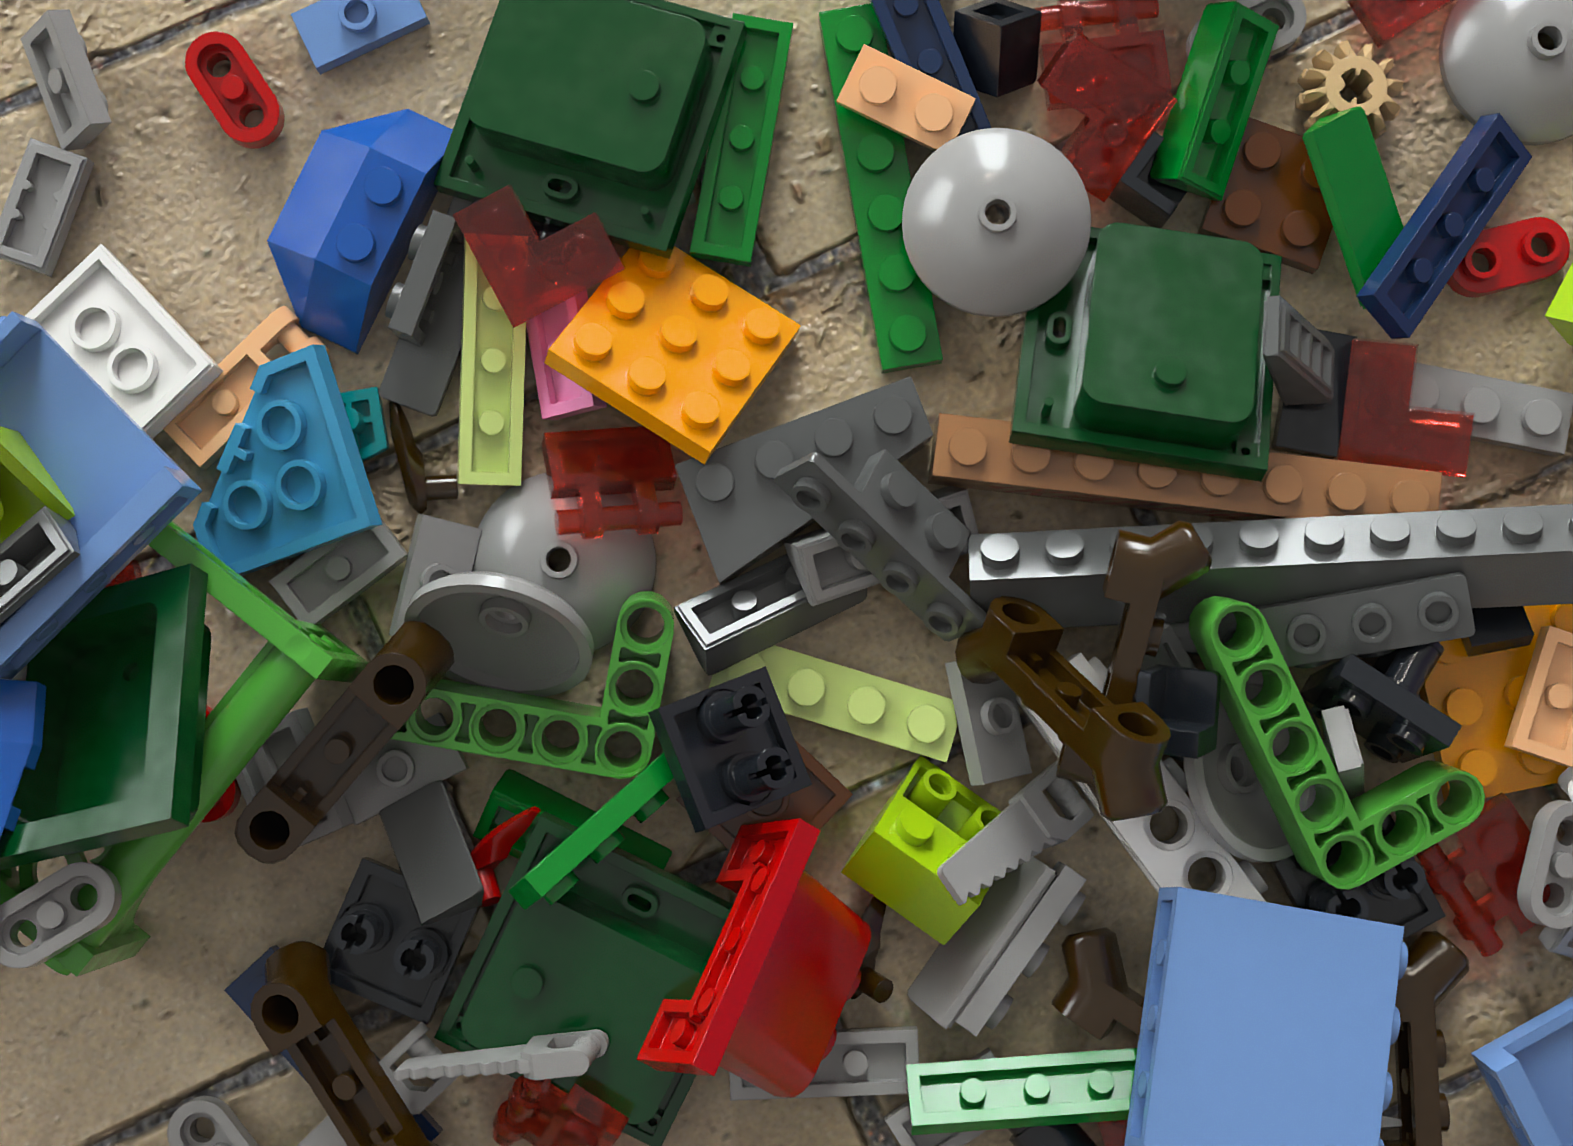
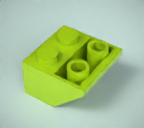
M920 755L867 829L841 873L939 943L945 945L980 906L989 887L986 889L980 888L978 895L967 897L966 903L958 906L939 879L937 869L999 815L1001 811Z

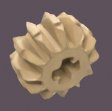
M1348 40L1340 42L1335 47L1334 54L1325 49L1317 52L1312 58L1313 68L1304 69L1297 80L1298 84L1306 91L1295 99V108L1313 112L1304 123L1305 131L1319 118L1357 106L1365 110L1374 140L1381 137L1386 132L1385 121H1393L1401 110V106L1392 98L1403 90L1404 82L1388 79L1385 76L1393 68L1394 58L1383 59L1379 64L1372 60L1374 55L1373 43L1365 44L1356 56ZM1348 87L1357 95V98L1354 97L1350 102L1344 100L1340 95V91L1344 93Z

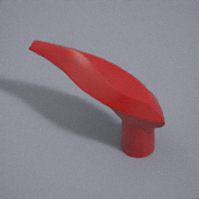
M533 806L506 820L483 837L473 848L470 855L484 889L482 906L479 907L491 906L500 901L502 895L494 870L499 863L508 857L512 846L524 834L541 811L538 807Z

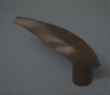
M389 402L391 436L409 504L415 511L422 514L427 510V501L458 499L456 474L425 476L423 454L415 444L406 415L399 404Z
M875 896L872 897L861 916L870 925L871 940L860 967V984L851 1000L858 998L864 993L876 1002L883 1003L890 998L894 987L891 980L875 971L876 957L880 949L882 923L886 910V904Z

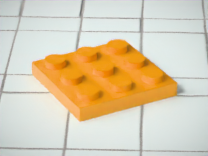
M676 246L672 250L670 259L629 248L548 349L544 363L705 465L792 344L801 325Z
M1573 604L1523 606L1534 632L1531 644L1528 646L1468 657L1461 638L1439 642L1444 647V652L1420 690V697L1423 701L1462 726L1449 748L1433 753L1434 759L1475 776L1483 786L1485 798L1558 783L1559 775L1568 768L1504 747L1540 629L1543 626H1552L1573 633ZM1448 781L1441 786L1444 802L1450 790Z

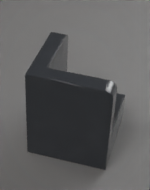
M983 0L955 10L953 35L976 91L998 98L1031 85L1036 81L1042 11L1008 0Z
M1155 131L1123 174L1109 198L1150 227L1162 228L1187 191L1160 183L1150 177L1157 149L1164 140V137Z
M1160 664L1139 672L1136 702H1144L1170 728L1171 736L1163 755L1198 759L1216 749L1221 675L1219 672Z

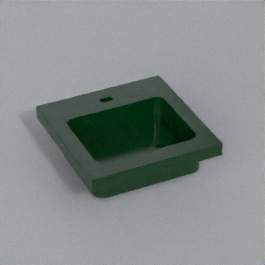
M499 0L433 183L434 186L443 194L471 202L478 200L526 218L670 259L747 35L745 22L665 0ZM556 187H563L571 191L569 193L554 191Z
M1121 222L1109 224L1103 229L1091 227L1085 256L1070 282L1048 302L1024 314L1009 443L1262 482L1268 470L1274 383L1262 355L1264 301H1267V296H1279L1282 256L1260 253L1254 245L1234 239ZM1053 330H1059L1063 337H1055Z
M190 563L105 587L13 679H5L39 682L46 686L42 749L35 770H23L12 806L21 809L14 832L3 830L0 839V870L189 827V823L194 818L199 807L211 651V632L209 627L204 624L208 573Z
M544 811L535 825L434 1038L464 1052L527 1044L533 1036L594 1029L602 1030L609 1037V1048L603 1056L595 1058L583 1075L543 1080L524 1078V1074H519L518 1072L507 1075L649 1146H662L696 1075L657 1071L636 1059L663 999L691 1000L733 904L616 847L597 864L589 855L572 870L580 880L553 905L550 906L542 897L524 910L508 890L578 828ZM631 894H636L650 901L651 906H646L634 900Z

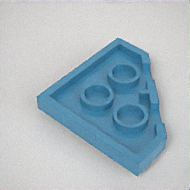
M313 344L260 365L250 387L255 393L242 423H235L216 468L221 471L214 491L209 502H202L193 523L198 542L240 576L383 525L325 345Z

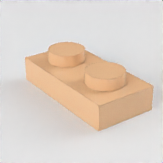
M865 44L837 99V104L933 151L959 136L976 102V98Z
M1543 626L1537 638L1504 747L1566 767H1573V633L1552 626Z

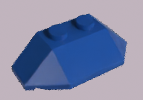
M404 109L321 131L267 240L295 314L300 319L299 324L303 329L359 354L408 254L413 234L416 228L423 223L438 192L433 183L453 129L410 109Z

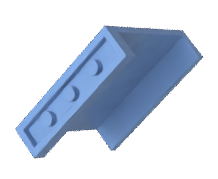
M12 311L7 317H0V426L21 433L72 506L75 516L68 521L71 522L76 530L80 555L0 624V679H13L202 492L201 488L37 321Z
M1183 887L1159 888L1124 1146H1384L1383 1140L1380 1138L1382 1113L1388 1108L1393 1092L1392 1077L1387 1072L1390 1045H1393L1398 1038L1401 1022L1399 1009L1395 1006L1398 980L1404 976L1408 963V949L1406 943L1403 942L1404 926Z

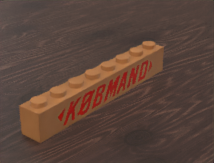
M939 413L934 424L928 484L1239 521L1439 511L1443 472L1269 452L1268 470L1262 482L1012 444L1009 443L1011 421Z

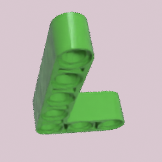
M652 591L635 593L622 604L616 625L602 707L441 679L424 700L429 698L444 700L453 711V721L445 726L430 724L424 719L420 704L391 739L617 779L636 776L647 767L652 753L656 731L648 712L660 708L674 634V612L672 607L662 595ZM641 607H649L661 614L664 626L655 636L640 637L630 629L628 624L629 616ZM634 669L645 672L651 678L653 683L652 689L640 698L625 696L617 685V679L623 672ZM493 709L507 711L516 722V730L513 734L506 737L492 735L484 726L483 715ZM565 720L576 727L579 740L572 746L559 748L547 740L545 727L553 721ZM627 731L634 734L642 746L636 755L630 758H619L608 750L606 745L607 739L616 732Z
M1220 596L1203 599L1195 606L1190 615L1188 626L1191 639L1206 670L1217 671L1221 675L1220 700L1289 846L1303 870L1337 889L1349 890L1366 883L1467 827L1479 817L1484 808L1485 801L1483 786L1479 780L1466 771L1439 761L1427 760L1418 763L1350 801L1266 619L1259 609L1249 603ZM1232 612L1237 622L1236 631L1229 641L1221 643L1218 635L1219 624L1223 617ZM1260 670L1263 677V687L1255 698L1248 700L1245 692L1246 683L1253 673ZM1288 728L1290 735L1289 744L1285 751L1280 755L1274 756L1272 749L1273 740L1282 729ZM1448 781L1450 786L1449 795L1446 801L1438 806V792L1441 786ZM1314 785L1316 790L1315 800L1307 810L1301 812L1299 806L1300 797L1304 790ZM1395 811V825L1391 832L1383 836L1382 824L1385 818ZM1341 841L1342 850L1339 859L1332 866L1327 867L1326 857L1328 851L1335 843Z

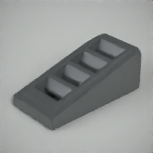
M1280 295L1267 296V301H1264L1262 355L1281 401H1284L1285 405L1330 402L1334 396L1335 351L1333 346L1319 330Z

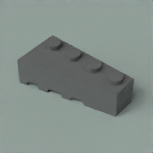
M910 376L718 448L713 452L705 465L695 458L675 464L719 584L721 585L736 578L760 559L765 558L784 545V541L791 539L815 522L807 512L796 506L791 497L774 482V478L781 468L812 452H817L848 482L854 485L870 456L886 449L896 460L902 463L927 446L933 437V432Z

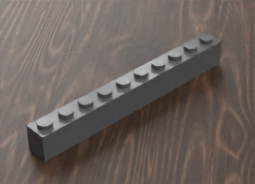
M1573 504L1191 523L1212 557L1213 561L1210 571L1159 600L1155 618L1163 619L1164 623L1189 622L1190 615L1195 606L1203 599L1212 596L1227 597L1256 607L1453 572L1465 574L1472 608L1573 604ZM1172 524L972 534L968 538L971 599L986 613L990 603L995 598L1006 596L1024 599L1041 607L1063 628L1120 625L1125 603L1104 598L1103 583L1118 530L1121 529L1152 537Z

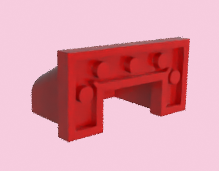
M800 818L740 826L716 880V883L738 894L691 1000L663 999L636 1060L657 1071L715 1076L720 1066L777 1097L794 1098L808 1087L821 1061L828 1056L835 1044L837 1037L836 1024L846 1001L854 995L860 984V967L871 940L870 925L805 870L821 830Z

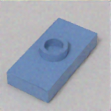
M320 0L291 14L320 75L430 24L419 0Z

